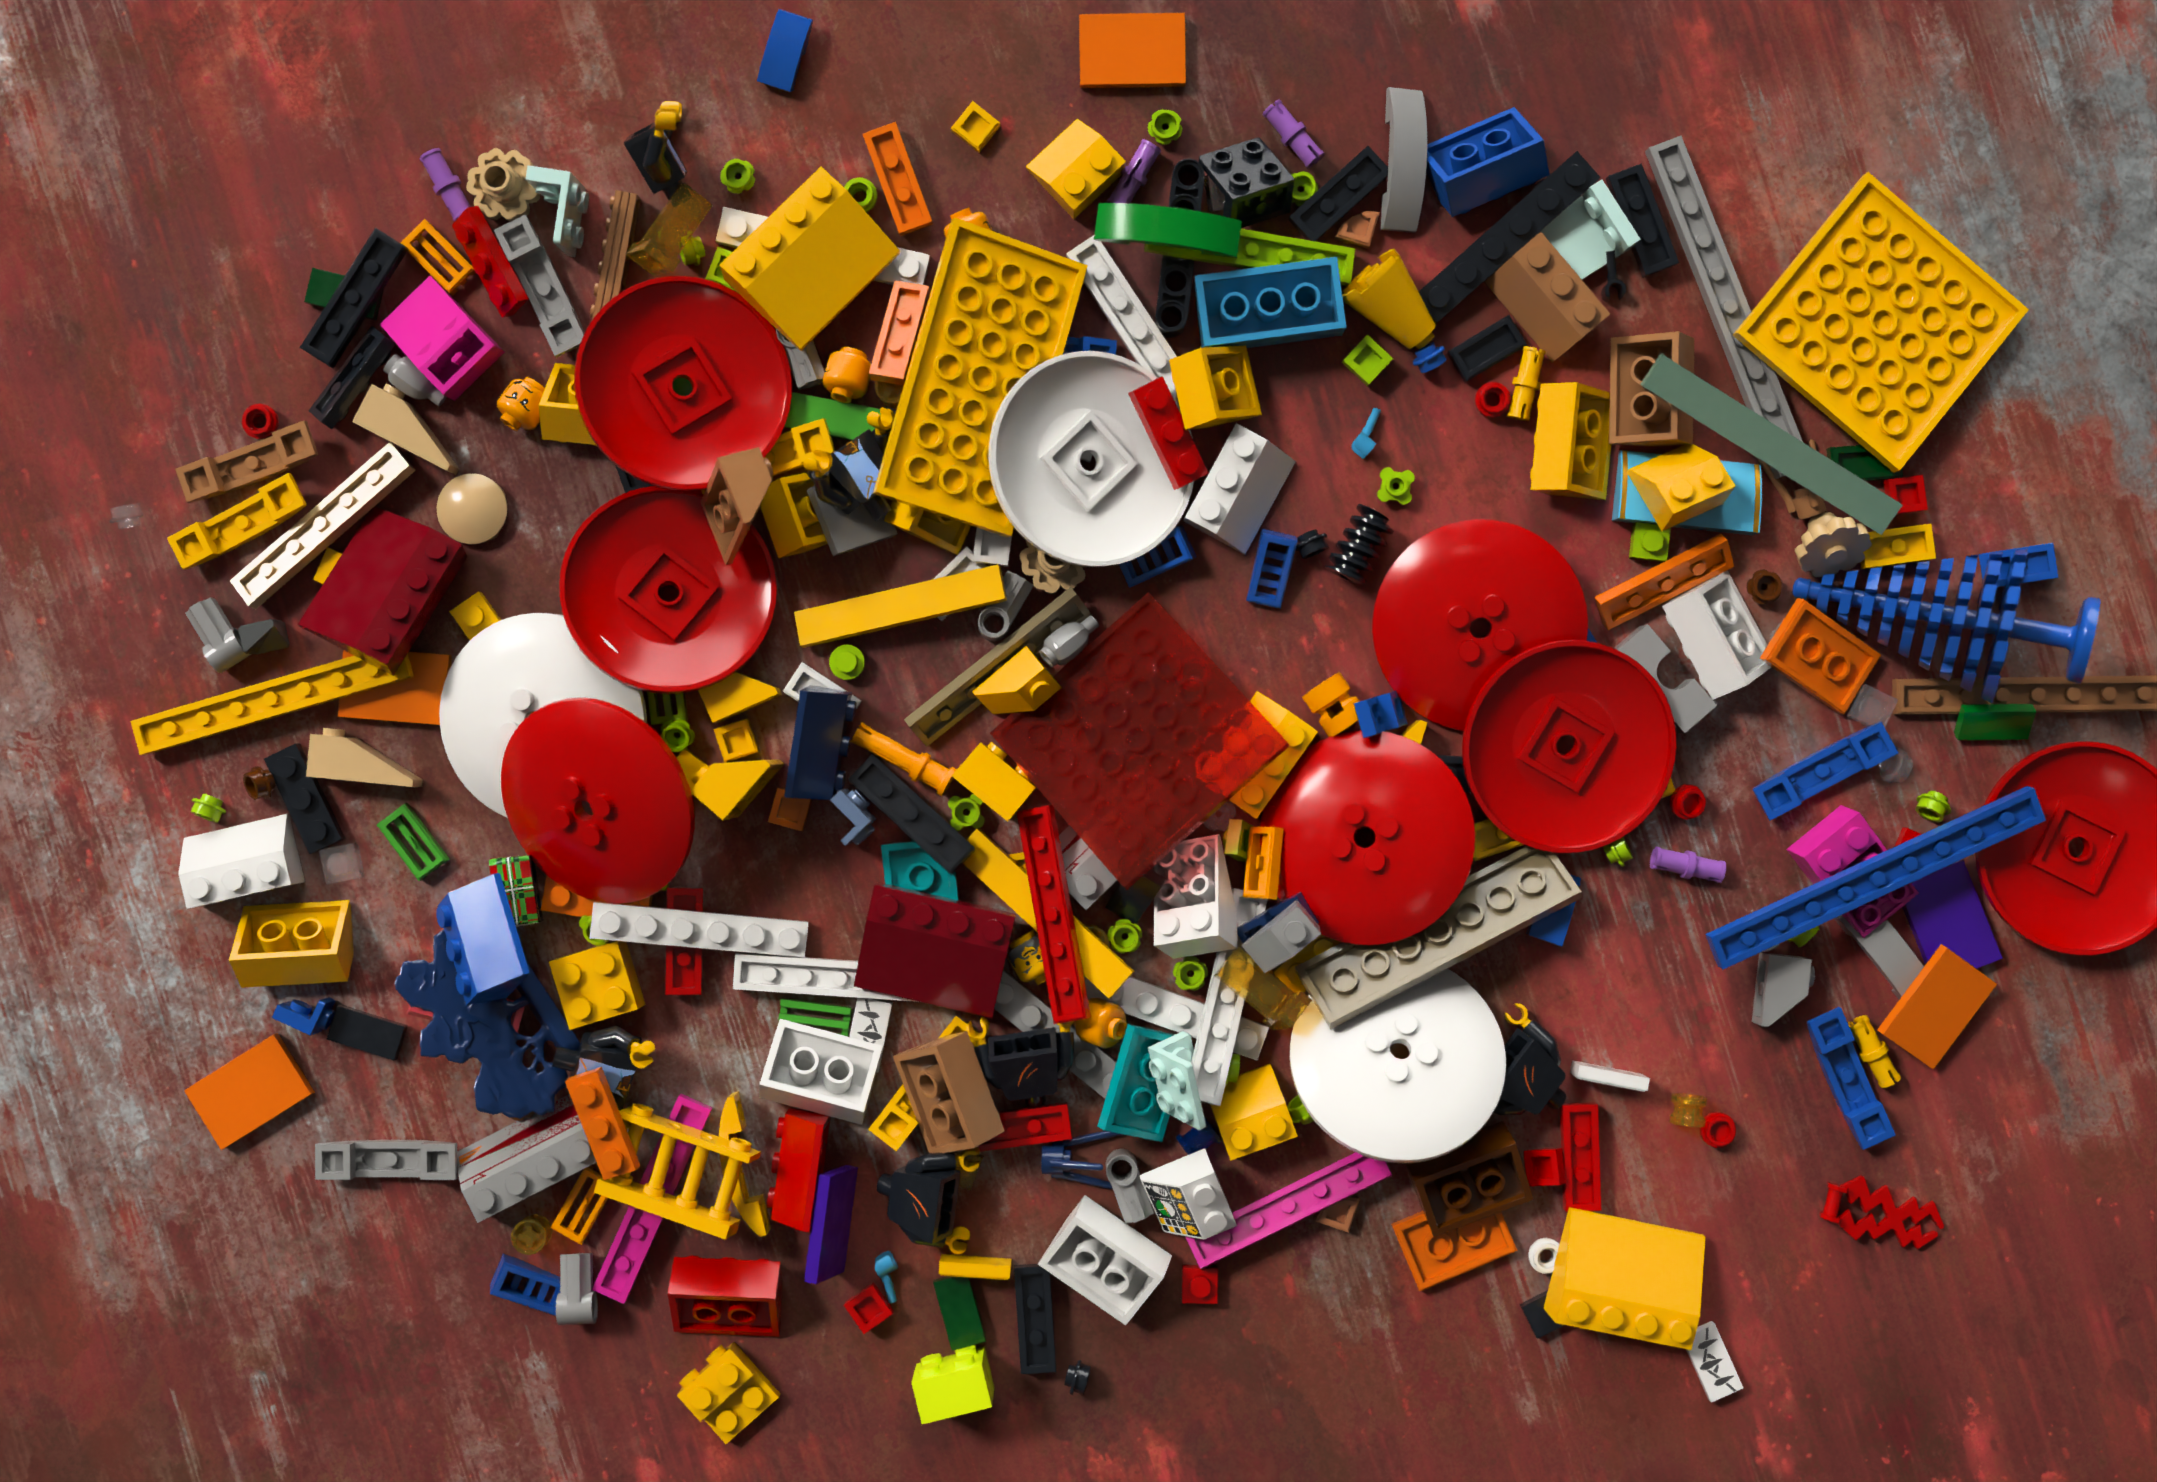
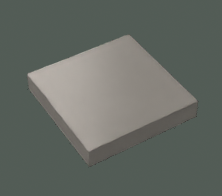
M814 486L806 490L833 556L891 538L898 534L895 526L884 521L886 514L875 521L863 504L850 514H845L842 510L819 500Z

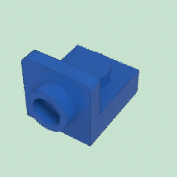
M330 997L321 999L317 1003L314 1012H312L313 1007L311 1005L293 999L292 1002L288 1001L278 1004L272 1018L311 1036L326 1030L330 1026L335 1014L332 1008L336 1000Z

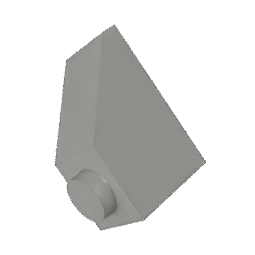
M1295 900L1245 941L1242 947L1261 970L1266 973L1295 956L1321 934L1320 926L1300 902Z
M1759 953L1752 1013L1753 1023L1769 1027L1808 996L1809 987L1813 986L1815 980L1814 966H1811V959L1801 956Z

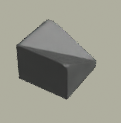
M269 619L242 625L238 628L245 654L257 655L289 647L290 643L286 625L282 620Z

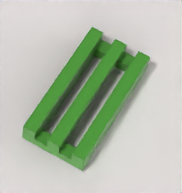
M408 803L403 804L377 824L378 828L418 881H422L427 875L450 860ZM404 815L436 857L434 861L400 816ZM392 822L395 823L425 863L426 867L424 869L420 867L390 827Z
M786 998L781 999L778 1020L783 1019L795 1023L842 1028L840 1035L849 1036L852 1007ZM788 1008L844 1014L842 1021L788 1014Z

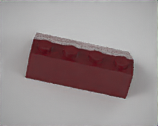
M374 506L365 517L300 619L298 626L394 676L467 558L465 550L461 543L428 526Z
M877 882L874 884L867 914L854 987L992 1018L1016 913Z

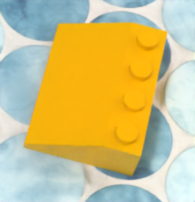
M820 167L720 264L724 280L795 347L802 351L900 254V250L853 196L824 168Z
M1569 1207L1543 1309L1558 1324L1692 1350L1701 1311L1705 1236L1703 1234Z

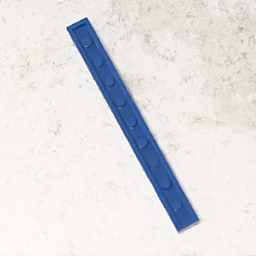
M2023 787L1705 934L1717 966L1721 969H1726L2046 821L2035 788Z

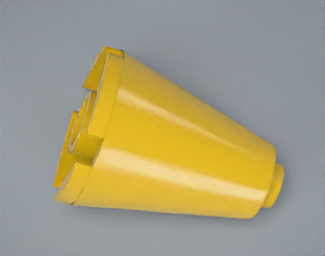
M1390 249L1378 257L1382 262L1380 265L1378 263L1372 267L1368 265L1351 280V284L1347 285L1343 290V301L1406 348L1411 349L1416 346L1417 349H1421L1434 338L1435 335L1432 331L1436 325L1399 253L1395 249Z

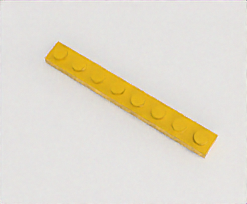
M408 654L394 676L356 656H351L130 722L139 754L148 755L412 678L414 674Z

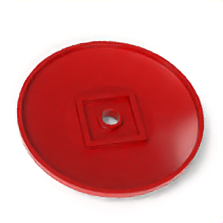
M665 276L650 279L625 289L613 297L595 315L586 329L576 356L574 369L575 397L580 416L589 435L607 458L620 469L645 483L657 487L683 491L704 490L707 488L719 457L759 447L764 458L780 437L790 411L792 398L791 370L783 344L777 338L776 330L739 293L707 279L690 276ZM677 378H685L691 383L692 392L686 396L678 395L673 390L672 382Z
M650 486L619 495L599 507L582 523L570 541L563 558L559 580L562 614L572 639L586 658L600 671L612 679L638 690L664 694L685 693L709 687L726 679L744 666L755 654L767 635L773 619L777 594L776 575L773 561L763 538L756 528L751 525L733 563L725 565L701 505L704 495L701 493V490L683 491ZM672 585L679 591V596L674 601L667 602L659 597L658 592L663 586ZM602 637H604L607 641H609V642L612 644V646H613L619 653H617V652H615L613 649H611V648L604 642V640L602 639Z
M1492 519L1463 520L1446 524L1421 536L1409 545L1391 565L1381 583L1374 604L1372 617L1373 643L1377 660L1385 678L1409 707L1430 721L1445 727L1464 731L1467 716L1477 694L1485 682L1505 662L1517 654L1543 643L1558 640L1587 641V606L1583 590L1573 569L1565 558L1545 539L1528 529L1505 521ZM1476 618H1486L1491 624L1490 632L1484 637H1475L1470 632V625Z
M1558 640L1543 643L1529 648L1505 662L1492 674L1477 694L1466 719L1462 741V760L1466 780L1482 812L1494 825L1514 840L1535 849L1554 853H1576L1594 850L1606 846L1634 830L1646 819L1660 801L1672 775L1676 756L1674 718L1667 698L1657 681L1642 665L1627 654L1615 648L1586 640ZM1563 735H1571L1574 742L1572 749L1564 754L1559 753L1556 748L1558 739Z
M578 697L558 700L543 706L530 714L514 731L502 761L501 791L503 803L517 840L527 855H531L532 861L548 877L579 896L612 904L630 903L647 898L660 891L676 877L689 856L694 839V803L687 778L679 761L665 741L648 724L615 704L593 698ZM582 800L590 804L593 815L585 812Z
M1361 730L1345 732L1323 739L1307 748L1263 809L1260 827L1284 828L1277 893L1280 901L1282 902L1302 892L1319 922L1318 925L1322 935L1340 942L1357 945H1378L1399 941L1424 930L1436 922L1451 907L1461 893L1469 877L1475 853L1476 834L1472 809L1461 783L1452 770L1438 756L1421 744L1406 737L1383 731L1382 733L1363 738ZM1361 827H1370L1375 833V841L1370 847L1363 848L1356 843L1355 834ZM1260 834V849L1262 848L1263 834Z
M2074 741L2048 746L2028 755L2012 766L1993 787L1984 805L2029 786L2035 788L2046 821L1975 853L1980 883L1990 904L2001 919L2011 929L2032 943L2049 950L2073 955H2097L2117 951L2136 943L2157 928V769L2131 751L2107 743L2092 741ZM2078 837L2083 842L2084 849L2081 855L2073 857L2069 852L2068 846L2072 839Z

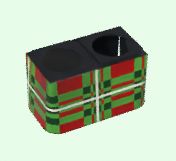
M531 855L489 859L490 875L495 873L501 874L516 928L544 921L541 911L536 865L532 861Z

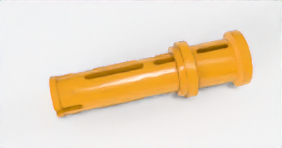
M863 722L859 725L851 740L852 743L867 749L880 758L910 773L909 777L912 781H921L936 789L937 794L943 797L953 780L952 775L957 770L954 767L948 769L931 759V755L922 752L918 754Z

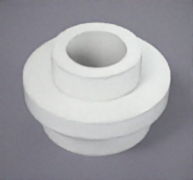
M1551 1238L1536 1240L1528 1252L1531 1266L1539 1273L1551 1274L1554 1271L1559 1243ZM1543 1250H1550L1552 1253L1551 1258L1547 1261L1540 1260V1253Z

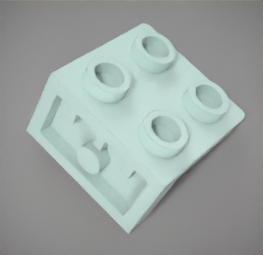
M528 165L525 180L536 189V193L544 196L545 201L558 204L553 243L567 256L575 257L576 249L581 248L583 244L584 229L580 227L582 213H586L588 210L589 193L585 192L586 188L569 171Z
M1602 179L1590 186L1582 196L1541 231L1581 279L1586 278L1607 264L1606 251L1615 250V258H1617L1641 240Z
M1182 1031L1148 1047L1151 1059L1149 1069L1156 1080L1158 1089L1156 1098L1161 1110L1201 1130L1206 1127L1191 1064L1194 1047L1191 1035Z

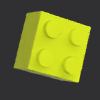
M975 1345L957 1349L955 1354L942 1357L940 1353L931 1354L921 1358V1363L916 1364L911 1383L922 1425L992 1408L995 1387L985 1347L976 1349Z

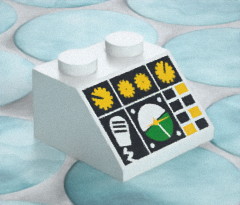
M1205 1148L1139 1175L1164 1232L1205 1240L1237 1226Z

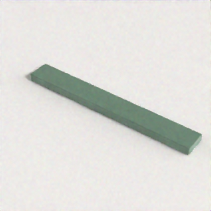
M1663 354L1659 355L1640 384L1880 535L1883 534L1903 506L1898 501Z

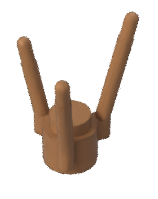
M1809 440L1808 446L1816 450L1815 440ZM1757 458L1785 501L1788 513L1797 511L1800 520L1827 511L1824 503L1826 500L1805 487L1794 491L1796 498L1792 499L1779 478L1774 479L1770 466Z

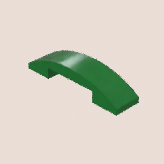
M1099 203L1094 240L1130 245V242L1183 248L1201 251V254L1237 258L1242 221L1220 215L1173 207L1130 203Z

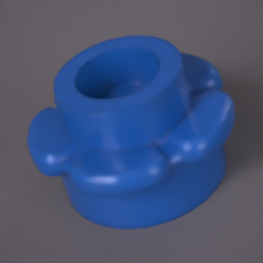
M1434 342L1416 350L1417 358L1413 360V365H1417L1421 373H1426L1440 366L1447 360L1442 352L1445 350L1444 346L1436 347Z

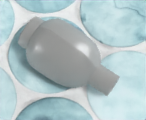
M395 354L386 363L383 371L388 374L390 383L406 395L418 400L428 398L437 406H441L447 397L420 372L407 356L401 358Z
M1090 615L1081 623L1071 622L1056 629L1044 640V647L1039 650L1042 659L1050 667L1056 664L1065 665L1087 646L1089 634L1099 627L1097 620Z

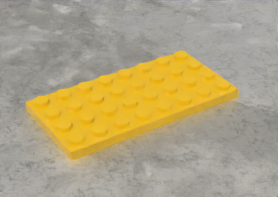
M955 217L951 220L873 494L1007 538L1012 536L1014 526L1003 512L991 482L988 451L992 425L1003 399L1020 378L1041 363L1063 355L1088 265Z

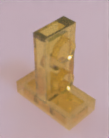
M681 183L642 240L633 243L625 255L653 276L673 273L681 262L677 256L713 205L686 183Z
M1240 947L1233 950L1214 975L1265 1017L1262 1022L1272 1030L1291 1028L1312 1001L1302 991L1293 992L1269 971L1264 973L1251 956Z

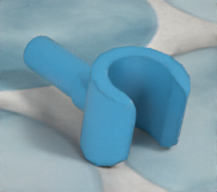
M1373 408L1365 427H1363L1362 432L1351 445L1352 450L1362 459L1377 444L1368 436L1373 431L1381 413V410L1378 408Z
M886 1251L875 1258V1271L884 1283L888 1302L894 1303L897 1301L889 1273L898 1269V1265L891 1251Z

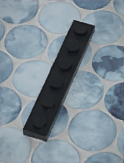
M1578 151L1419 291L1436 324L1601 178Z

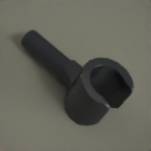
M1615 250L1606 251L1608 283L1602 288L1601 297L1605 302H1608L1610 300L1609 287H1615L1618 290V299L1620 300L1626 293V286L1622 281L1618 280Z

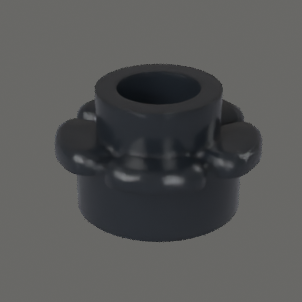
M1317 529L1302 534L1297 538L1299 544L1296 546V551L1300 552L1303 559L1313 557L1329 548L1325 540L1327 534H1319Z
M1081 1360L1077 1361L1076 1366L1070 1364L1064 1385L1071 1387L1070 1395H1073L1074 1392L1084 1394L1091 1366L1081 1364Z

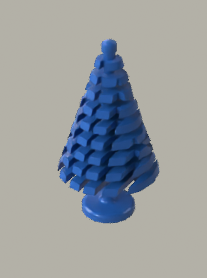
M2028 549L2015 550L2007 573L2008 579L2003 589L1998 609L2000 610L1999 614L1992 613L1991 608L1995 598L1996 583L2000 574L2003 552L1991 553L1989 555L1976 610H1970L1967 606L1973 587L1972 582L1976 572L1978 555L1966 556L1954 606L1944 605L1954 558L1942 559L1932 602L1921 601L1930 561L1918 563L1910 598L1899 597L1906 564L1894 566L1888 595L1877 593L1882 567L1870 568L1865 591L1855 589L1859 570L1846 573L1843 589L1833 587L1835 573L1824 574L1821 583L1812 582L1811 579L1797 578L1792 588V594L1795 598L1817 600L1816 608L1824 614H1827L1829 601L1838 602L1839 608L1836 620L1847 625L1851 607L1861 608L1857 632L1866 637L1873 611L1883 612L1877 642L1888 647L1894 616L1905 617L1898 654L1906 658L1909 657L1917 620L1927 621L1918 665L1928 671L1939 625H1948L1949 630L1939 677L1950 681L1962 629H1970L1971 635L1968 641L1967 656L1963 665L1962 681L1960 687L1969 692L1972 691L1976 678V670L1985 642L1984 636L1985 634H1992L1993 640L1987 659L1989 662L1985 669L1982 684L1984 687L1981 692V698L1989 703H1993L2001 677L1999 673L2005 661L2009 638L2066 648L2069 650L2066 679L2069 682L2081 684L2088 665L2100 610L2099 598L2089 597L2085 599L2079 610L2076 624L2073 627L2015 617Z

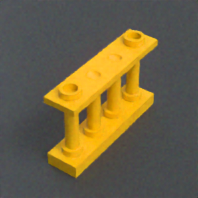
M633 1104L630 1107L619 1110L622 1120L631 1122L628 1135L636 1154L644 1128L663 1134L649 1183L642 1185L632 1181L631 1172L607 1180H603V1177L597 1180L594 1193L725 1240L736 1234L741 1219L730 1216L729 1206L742 1163L749 1164L759 1159L761 1151L751 1148L752 1143L740 1138L727 1140L653 1114V1108L646 1105ZM679 1139L696 1145L682 1194L676 1197L665 1193L666 1189L663 1187L676 1141ZM711 1150L728 1156L729 1160L715 1206L707 1208L698 1205L696 1195Z

